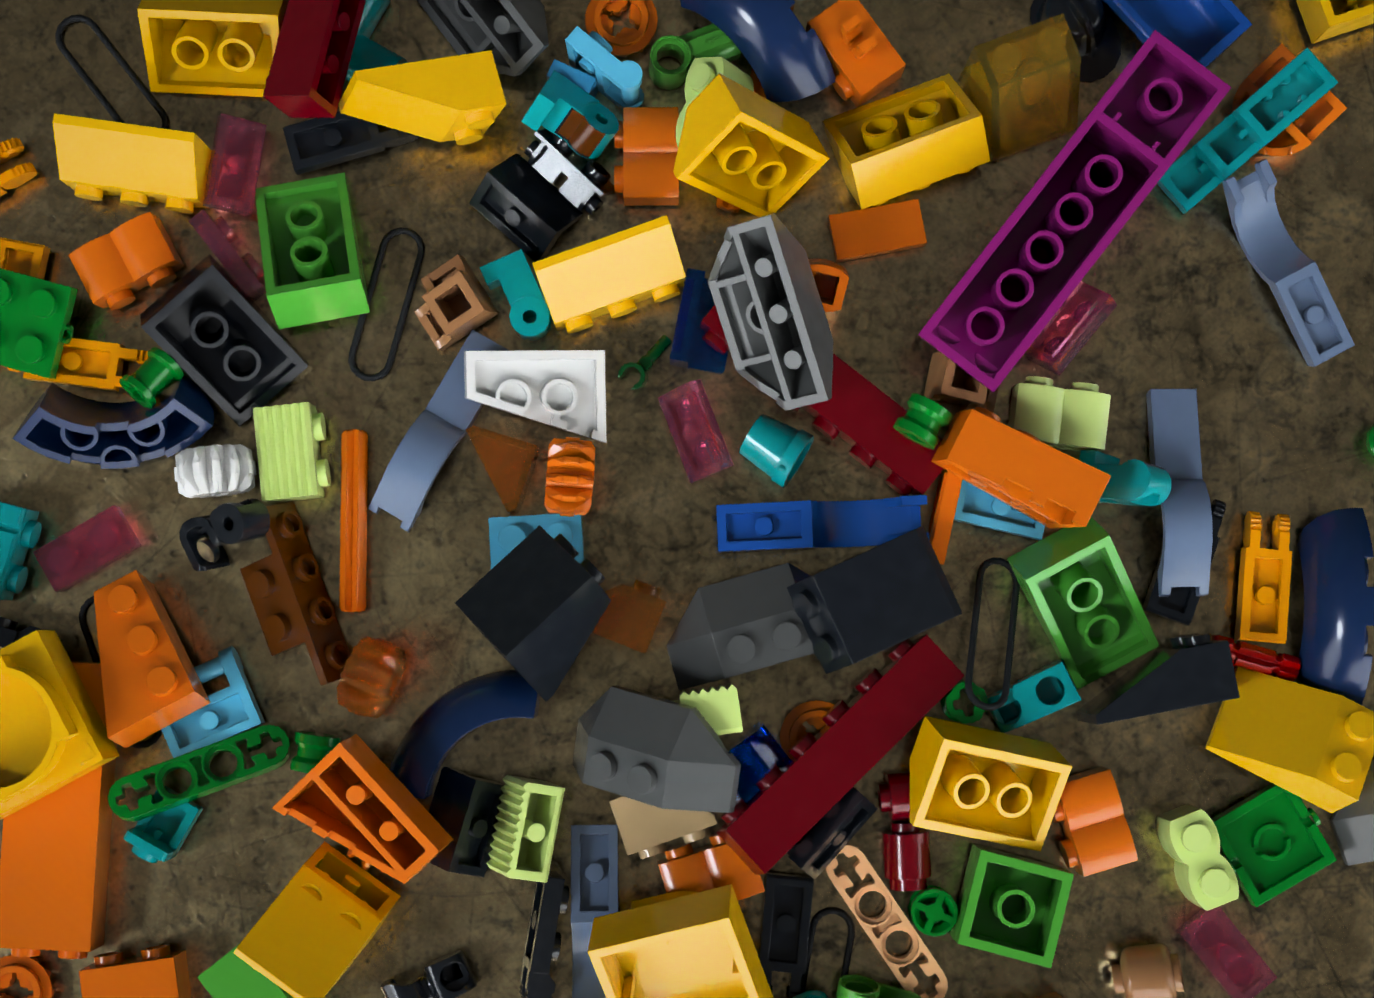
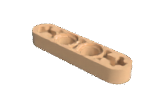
M847 843L838 855L844 853L848 858L856 855L858 861L853 864L854 870L861 880L869 873L872 881L860 884L851 895H848L845 889L854 885L846 873L840 872L837 875L834 873V869L839 865L836 857L825 868L829 879L903 989L912 991L921 998H944L948 989L945 973L864 853L857 846ZM869 891H877L885 899V908L876 917L865 916L859 909L861 897ZM894 931L907 932L912 939L910 950L903 956H893L886 949L887 937ZM920 953L925 955V959L916 962L925 975L929 977L936 974L937 976L932 982L935 990L930 994H927L923 989L917 992L914 991L913 988L918 985V980L909 967L903 974L899 971L900 967L913 963Z

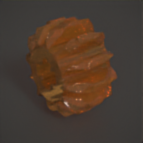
M365 636L353 647L349 659H346L344 670L340 674L341 680L337 686L338 704L359 716L371 718L382 716L385 710L390 707L393 697L397 695L399 684L402 682V675L406 668L405 651L396 647L394 643L381 638L375 639Z

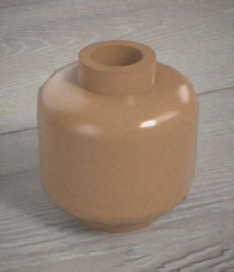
M1156 943L1125 947L1120 955V964L1112 965L1116 994L1125 993L1126 998H1177V992H1184L1179 954H1171L1170 949L1165 944Z

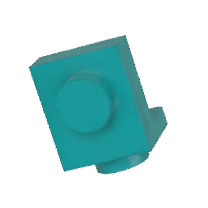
M165 786V789L169 793L179 794L171 788ZM156 790L153 795L155 803L163 800L158 790ZM190 801L138 821L134 828L128 829L123 839L134 845L131 851L143 860L151 863H157L158 860L165 862L176 857L204 808Z

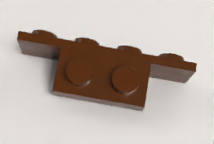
M294 501L266 506L270 515V527L266 533V538L272 554L241 568L240 571L271 655L281 654L306 644L321 686L356 675L357 672L351 658V652L346 645L335 615L334 606L329 599L319 572L318 563L312 553L303 528V522L298 515Z

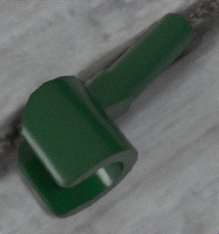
M663 335L637 363L629 362L624 364L618 372V379H622L630 368L635 367L639 370L641 377L631 390L644 387L648 381L647 371L672 343L670 338Z

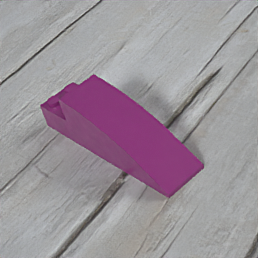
M1154 30L919 332L918 336L994 393L1232 87L1158 31Z

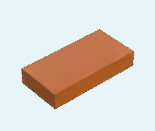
M919 199L828 215L827 218L836 263L924 247L927 244Z
M949 471L939 475L927 530L929 532V541L941 566L945 563L963 480Z

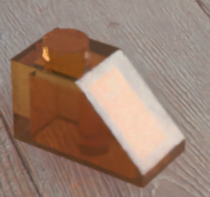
M635 579L633 587L621 584L605 591L612 601L592 633L647 654L667 601L658 598L661 589Z

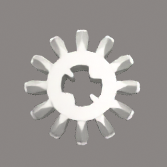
M241 444L198 446L196 448H186L175 455V482L178 483V493L185 497L232 496L244 494L255 487L254 475H257L256 464L253 461L252 450Z

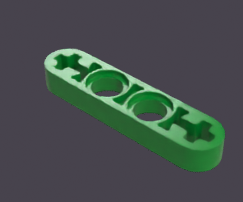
M269 724L251 729L115 781L109 790V806L122 820L129 822L140 821L278 769L290 757V740L285 731L278 726ZM270 736L273 742H282V745L276 748V757L268 759L265 753L251 756L250 758L255 766L246 769L245 757L238 746L247 743L248 751H255L262 747L261 739ZM221 752L232 753L237 758L235 771L226 777L216 776L210 769L211 760ZM175 769H184L191 774V785L187 791L181 794H172L165 789V778L169 772ZM155 777V786L163 798L162 801L155 803L154 796L149 794L138 799L139 808L131 811L127 805L119 806V801L126 797L125 789L133 787L137 793L150 790L151 787L146 781Z

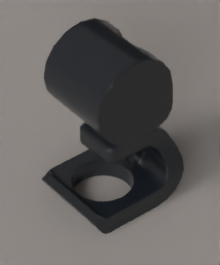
M251 498L240 503H224L214 509L211 515L195 517L185 521L181 526L179 537L195 571H207L229 566L230 561L223 545L236 544L264 537L270 527V515L268 509L261 501ZM197 542H203L210 547L214 554V562L205 560L199 554Z
M457 950L424 965V976L412 980L408 985L397 984L394 979H388L381 984L380 988L385 998H456L476 987L477 983L463 951Z

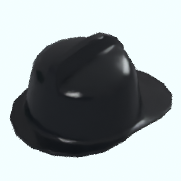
M1102 0L1033 1L1030 7L1032 27L1054 65L1064 76L1076 82L1091 83L1105 78L1116 67L1121 56V38Z

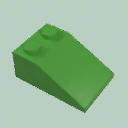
M345 172L254 188L266 297L278 329L370 313L365 274Z
M1092 517L1086 527L1062 528L1007 558L1028 603L1056 654L1063 662L1077 690L1159 647L1110 535Z

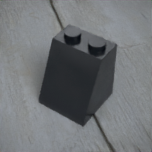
M539 525L459 598L455 604L507 662L547 702L556 692L612 600L600 586L606 580L601 572L587 558L581 563L577 562L574 558L579 553L562 534L559 533L553 539Z
M923 526L787 587L793 600L794 610L801 618L812 642L814 654L821 662L826 674L855 664L962 614L961 608Z

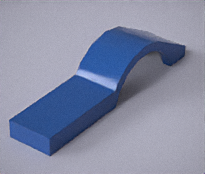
M927 495L857 501L808 500L716 505L718 552L879 546L921 527L920 506L927 505Z

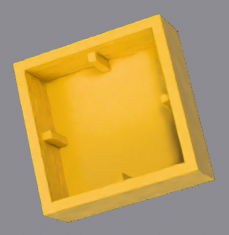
M35 630L0 649L1 820L120 756L113 741L107 738V730L55 630Z
M732 884L702 892L675 891L632 901L631 909L594 918L587 952L606 998H774Z

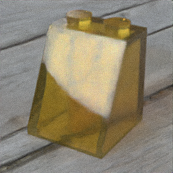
M1063 13L974 46L958 80L964 93L983 116L991 162L1071 133L1077 129L1081 56Z

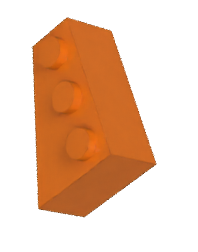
M975 407V409L956 412L931 462L1048 528L1087 526L1111 475L1041 442L1038 438L1025 431L1016 430L1001 423V418L985 408Z
M134 570L93 592L108 739L124 748H128L211 703L152 582L139 571Z
M357 734L339 742L272 807L273 810L284 816L288 814L312 828L311 831L323 838L329 837L352 850V855L404 884L418 874L454 840Z

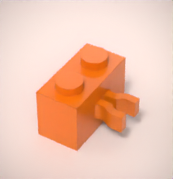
M838 0L807 22L805 31L808 32L812 28L815 30L832 65L836 77L835 82L832 84L835 91L844 101L851 99L856 108L865 104L902 77L906 63L859 0Z

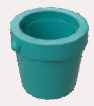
M762 414L746 435L739 453L770 476L774 483L784 488L792 480L813 444L814 436L803 429H795Z

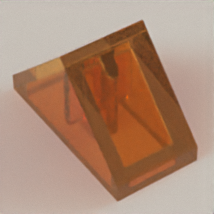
M475 425L466 429L507 512L512 516L520 512L540 449L537 445Z

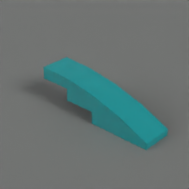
M1307 47L1176 160L1158 181L1157 185L1178 209L1185 214L1339 82Z

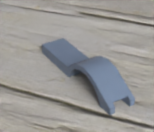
M1264 159L1254 164L1256 171L1237 181L1234 176L1222 181L1231 223L1238 242L1250 264L1260 277L1268 283L1307 366L1315 367L1355 346L1316 262L1307 257L1297 247L1279 216L1275 202L1277 180L1267 159Z
M473 329L427 407L418 416L397 447L368 507L369 510L378 514L380 509H383L402 520L400 528L407 532H410L419 517L428 491L444 462L460 440L467 435L484 404L465 399L464 351H510Z
M1150 389L1146 394L1150 464L1164 468L1169 473L1172 483L1169 496L1161 503L1163 546L1161 561L1157 571L1159 597H1168L1171 595V587H1195L1196 596H1207L1209 594L1213 525L1210 497L1206 483L1202 478L1197 389Z
M571 825L572 998H606L587 951L594 918L619 912L618 826Z

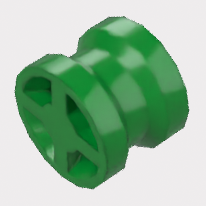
M912 393L907 401L909 409L905 416L897 418L893 427L906 438L933 450L939 442L938 432L941 427L950 423L953 415L935 401L923 395Z
M296 731L294 741L298 745L297 755L291 759L290 769L308 773L343 740V737L318 732Z
M928 884L927 889L913 891L908 898V917L923 934L933 937L942 936L951 931L956 924L958 917L957 904L953 897L940 886Z

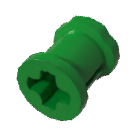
M152 347L148 351L147 355L149 358L132 375L125 374L120 379V384L127 393L140 405L149 409L156 405L157 401L155 398L172 381L179 382L184 377L182 369L173 358L157 347Z
M960 680L940 700V707L949 719L963 724H972L979 721L986 710L976 707L973 703L967 705L968 713L966 714L962 709L954 708L953 701L960 698V690L966 694L965 681ZM972 682V690L975 696L980 701L988 703V697L984 689Z

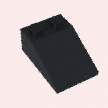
M210 254L140 314L141 328L173 358L239 427L253 415V408L263 407L309 366L244 289Z
M1192 633L1171 637L1170 647L1155 650L1076 711L1078 721L1099 725L1240 698L1228 640H1212L1211 633Z

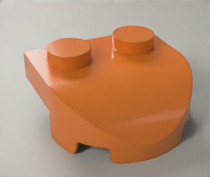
M1283 43L1241 83L1233 99L1232 112L1296 58ZM1329 90L1272 141L1261 148L1258 153L1270 156H1285L1305 149L1347 107Z

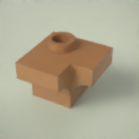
M457 254L421 279L427 291L422 296L425 303L415 310L414 313L439 351L446 350L468 335L472 329H477L499 314L462 255Z
M941 352L932 353L923 396L946 408L952 413L953 418L956 412L975 409V407H982L994 412L998 388L994 393ZM953 418L951 419L950 423H949L948 425L944 426V427H948V428H949V426H950V424H951Z

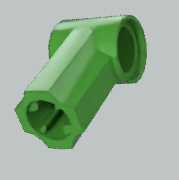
M713 23L679 37L673 35L662 36L651 47L648 68L649 76L654 85L660 89L674 90L685 83L688 70L695 58L723 57L727 61L732 62L740 59L741 52L733 41ZM671 56L678 59L681 66L677 69L668 70L660 66L658 61L663 57Z

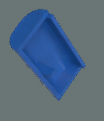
M1102 0L1136 35V38L1142 44L1156 30L1205 68L1252 26L1248 18L1231 0Z

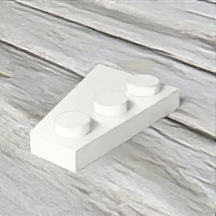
M605 350L464 351L465 399L607 443Z

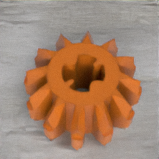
M566 437V439L554 438L550 442L544 506L548 513L574 517V515H586L591 509L595 469V447L592 441L580 440L578 437Z

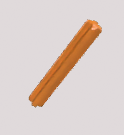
M360 429L344 430L341 434L339 608L343 612H363L366 609L368 434Z

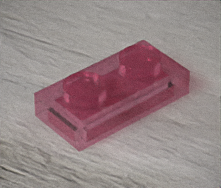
M223 113L217 117L203 206L244 216L252 214L266 124Z
M202 210L189 220L190 224L247 296L256 301L266 293L265 284L260 279L264 276L263 267L250 252L242 256L233 244L239 237L222 216L214 220L206 211Z
M1080 281L1024 355L1028 360L1060 376L1116 308V302L1110 294Z
M701 379L687 382L658 397L690 483L703 480L734 466Z
M113 505L40 547L33 553L54 591L63 592L142 545L120 507Z
M1220 907L1209 911L1201 909L1176 930L1230 998H1254L1277 978Z

